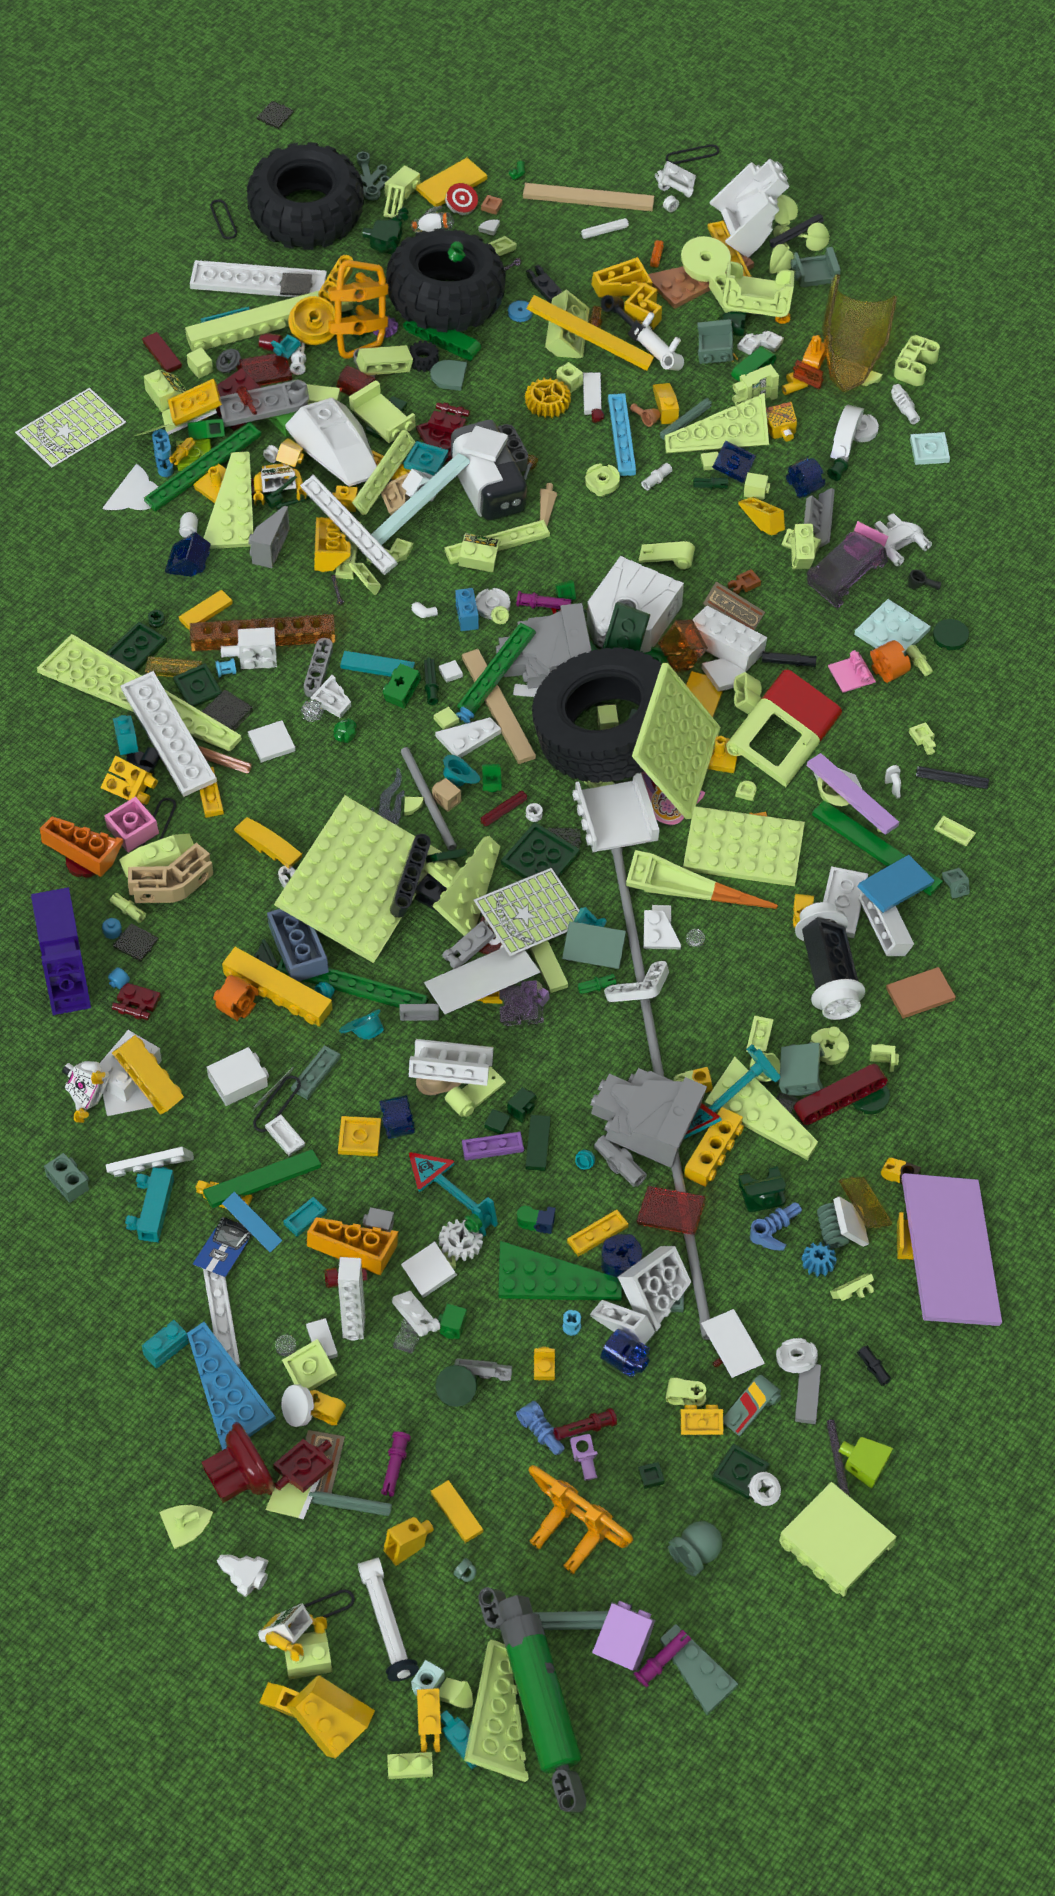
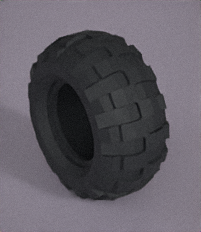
M308 142L307 145H298V143L288 144L287 148L272 150L267 158L263 157L257 163L247 185L248 210L256 226L272 242L280 241L284 247L291 249L297 246L303 247V250H314V246L322 245L324 248L333 245L335 239L342 240L346 237L360 218L364 205L363 181L350 159L345 154H339L333 147L328 145L320 147L318 143ZM299 190H316L326 194L320 200L305 203L294 202L285 198L288 194Z
M441 228L430 232L424 230L416 233L413 238L407 237L393 252L387 264L386 283L388 284V296L396 311H399L408 322L414 321L418 327L424 329H437L436 332H447V330L460 332L466 331L470 326L478 327L484 324V320L491 318L498 309L505 293L506 273L499 255L495 252V248L491 244L484 243L483 238L475 234H465V231L457 229L449 231ZM455 241L461 242L464 247L465 257L461 262L452 261L447 253L451 244ZM434 279H450V280H455V281L448 282V281H439V280H434Z

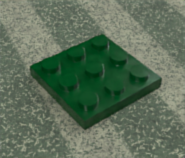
M534 822L501 859V865L524 879L550 868L553 869L559 878L578 857L580 849Z

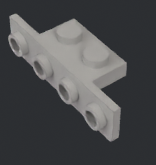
M833 488L819 494V501L812 495L806 498L804 524H813L815 538L821 539L819 548L830 542L835 491Z

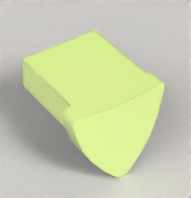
M446 1678L439 1689L440 1701L461 1708L472 1707L473 1696L468 1682Z

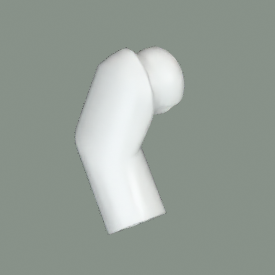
M419 602L412 604V611L420 618L438 615L436 607L426 608Z

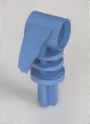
M795 1202L783 1210L777 1208L775 1214L771 1213L769 1217L754 1220L751 1224V1241L768 1249L785 1250L786 1244L773 1238L772 1234L782 1229V1226L787 1227L790 1225L789 1220L802 1212L800 1205Z
M532 1401L516 1412L520 1423L525 1428L529 1427L533 1434L538 1437V1442L541 1445L546 1444L554 1455H560L564 1451V1446L554 1436V1427H551L550 1423L547 1422L537 1402Z

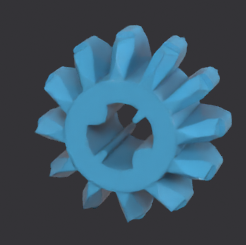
M820 1242L818 1246L812 1243L810 1248L806 1247L801 1260L804 1269H808L809 1275L814 1272L816 1277H818L820 1273L826 1276L828 1271L832 1272L837 1259L835 1251L830 1250L829 1245L824 1247L822 1242Z

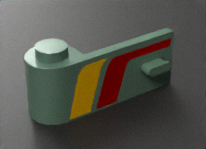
M763 1375L757 1376L725 1414L723 1424L740 1437L766 1405L774 1406L779 1402L781 1390Z

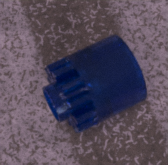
M617 1329L606 1342L600 1358L628 1377L633 1378L635 1374H641L650 1361L648 1357L650 1348L623 1330Z

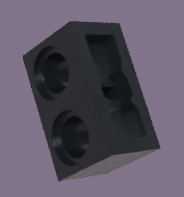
M427 874L416 887L415 900L438 912L432 906L435 902L439 901L440 895L447 888L432 875Z

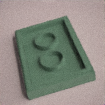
M569 921L562 959L619 969L626 931Z

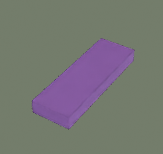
M521 1132L462 1140L465 1161L524 1152Z

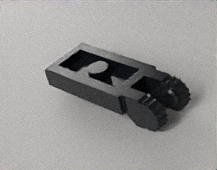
M536 265L534 269L538 277L535 276L531 269L526 270V276L532 282V285L549 303H552V298L563 292L544 273L543 268L539 265Z

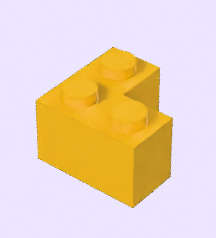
M642 283L625 302L624 311L634 321H644L648 313L652 312L655 316L649 325L655 328L662 318V306L657 304V289Z

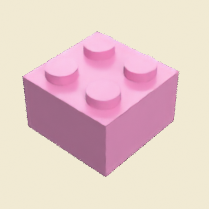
M136 796L104 815L107 829L115 838L123 839L122 846L127 852L132 851L159 834L157 821Z

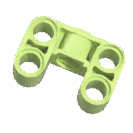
M917 335L910 337L895 362L894 377L914 386L923 385L926 367L918 362L936 363L940 349L939 344Z

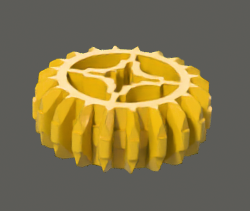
M543 377V380L537 379L536 383L532 382L525 393V404L528 411H531L532 414H537L538 417L544 416L546 418L550 416L553 418L554 415L559 417L560 413L564 414L565 410H568L571 403V393L568 390V386L564 385L563 381L559 382L558 379L552 380L551 377L550 379Z

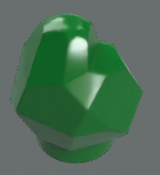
M349 718L338 722L333 732L335 739L342 743H349L357 733L356 723Z

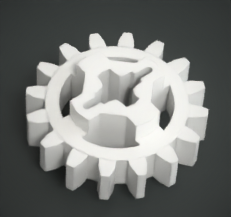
M456 1219L455 1224L449 1221L447 1227H442L438 1238V1245L443 1246L442 1252H448L449 1258L452 1255L455 1256L456 1261L459 1257L466 1261L467 1256L473 1259L474 1254H479L483 1243V1235L478 1234L479 1231L477 1233L469 1232L465 1228L464 1222L466 1220L459 1223L458 1219Z

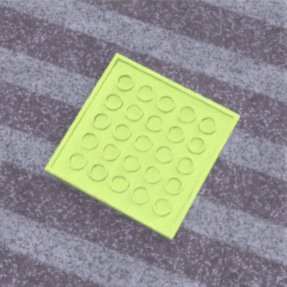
M662 663L632 757L685 819H692L693 809L697 804L714 750L715 739L721 727L668 663Z

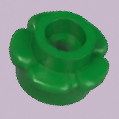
M475 1214L465 1216V1228L469 1232L477 1233L483 1226L480 1218Z

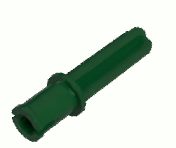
M428 657L424 660L426 679L424 689L427 692V703L429 705H436L439 702L437 693L439 686L436 682L435 660Z

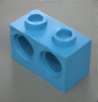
M473 588L455 590L460 630L479 629L478 611Z

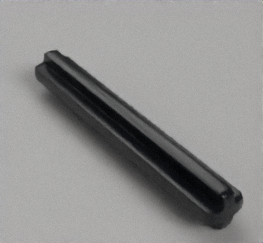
M817 214L769 241L770 247L775 248L778 244H784L807 232L809 226L813 223H823V216Z
M918 766L916 770V776L984 789H987L989 786V778L922 766Z

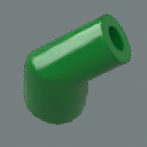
M518 161L517 169L513 168V172L512 170L509 171L511 179L517 180L525 174L524 161Z

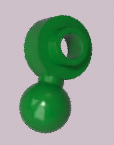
M459 241L453 242L447 252L449 258L454 262H461L465 257L463 244Z

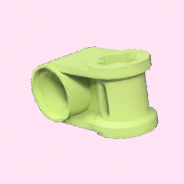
M671 1378L668 1382L665 1400L673 1405H697V1407H701L706 1402V1387L699 1381Z

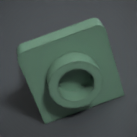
M960 868L942 873V878L950 887L953 899L970 893L969 879Z

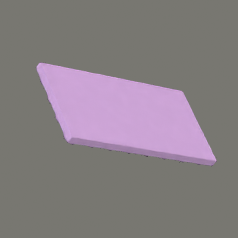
M904 1173L902 1175V1184L923 1320L1000 1326L1002 1319L979 1180Z

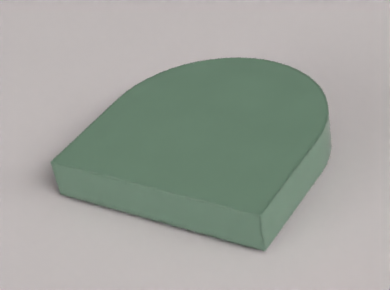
M454 360L439 361L431 368V380L439 388L462 391L467 362Z

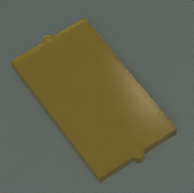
M851 1176L850 1178L839 1180L840 1185L867 1228L878 1227L880 1229L881 1227L893 1224L864 1177L854 1178Z

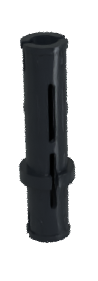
M762 652V663L816 668L817 656L801 655V653Z

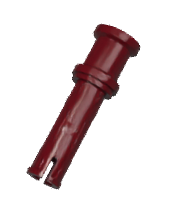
M607 1408L605 1412L598 1414L591 1413L589 1418L555 1427L554 1436L559 1441L590 1430L597 1432L609 1425L612 1427L616 1426V1414L612 1408ZM581 1426V1428L569 1431L571 1428Z

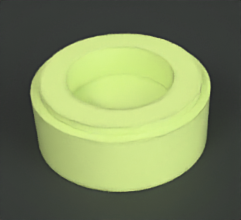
M503 606L493 608L491 611L492 621L496 624L506 623L509 619V611Z

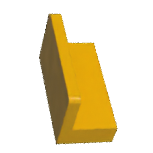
M899 1212L897 1221V1259L914 1260L908 1220H904L903 1212Z

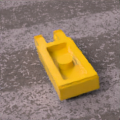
M439 1688L417 1689L421 1753H425L427 1750L426 1735L434 1734L435 1752H440Z

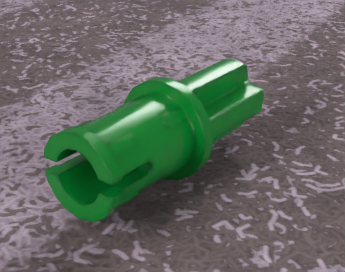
M610 974L600 978L594 977L593 980L579 983L578 991L580 994L596 990L600 992L603 988L617 985L616 979L613 980L615 976Z

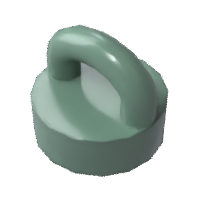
M465 1558L455 1569L453 1575L459 1580L462 1579L465 1582H470L476 1576V1568L469 1559ZM470 1569L471 1574L468 1577L464 1574Z

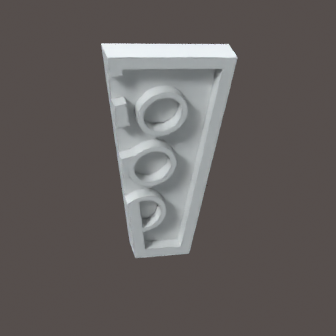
M179 1147L106 1164L107 1173L114 1175V1177L126 1175V1172H141L147 1168H158L168 1164L194 1160L192 1151Z

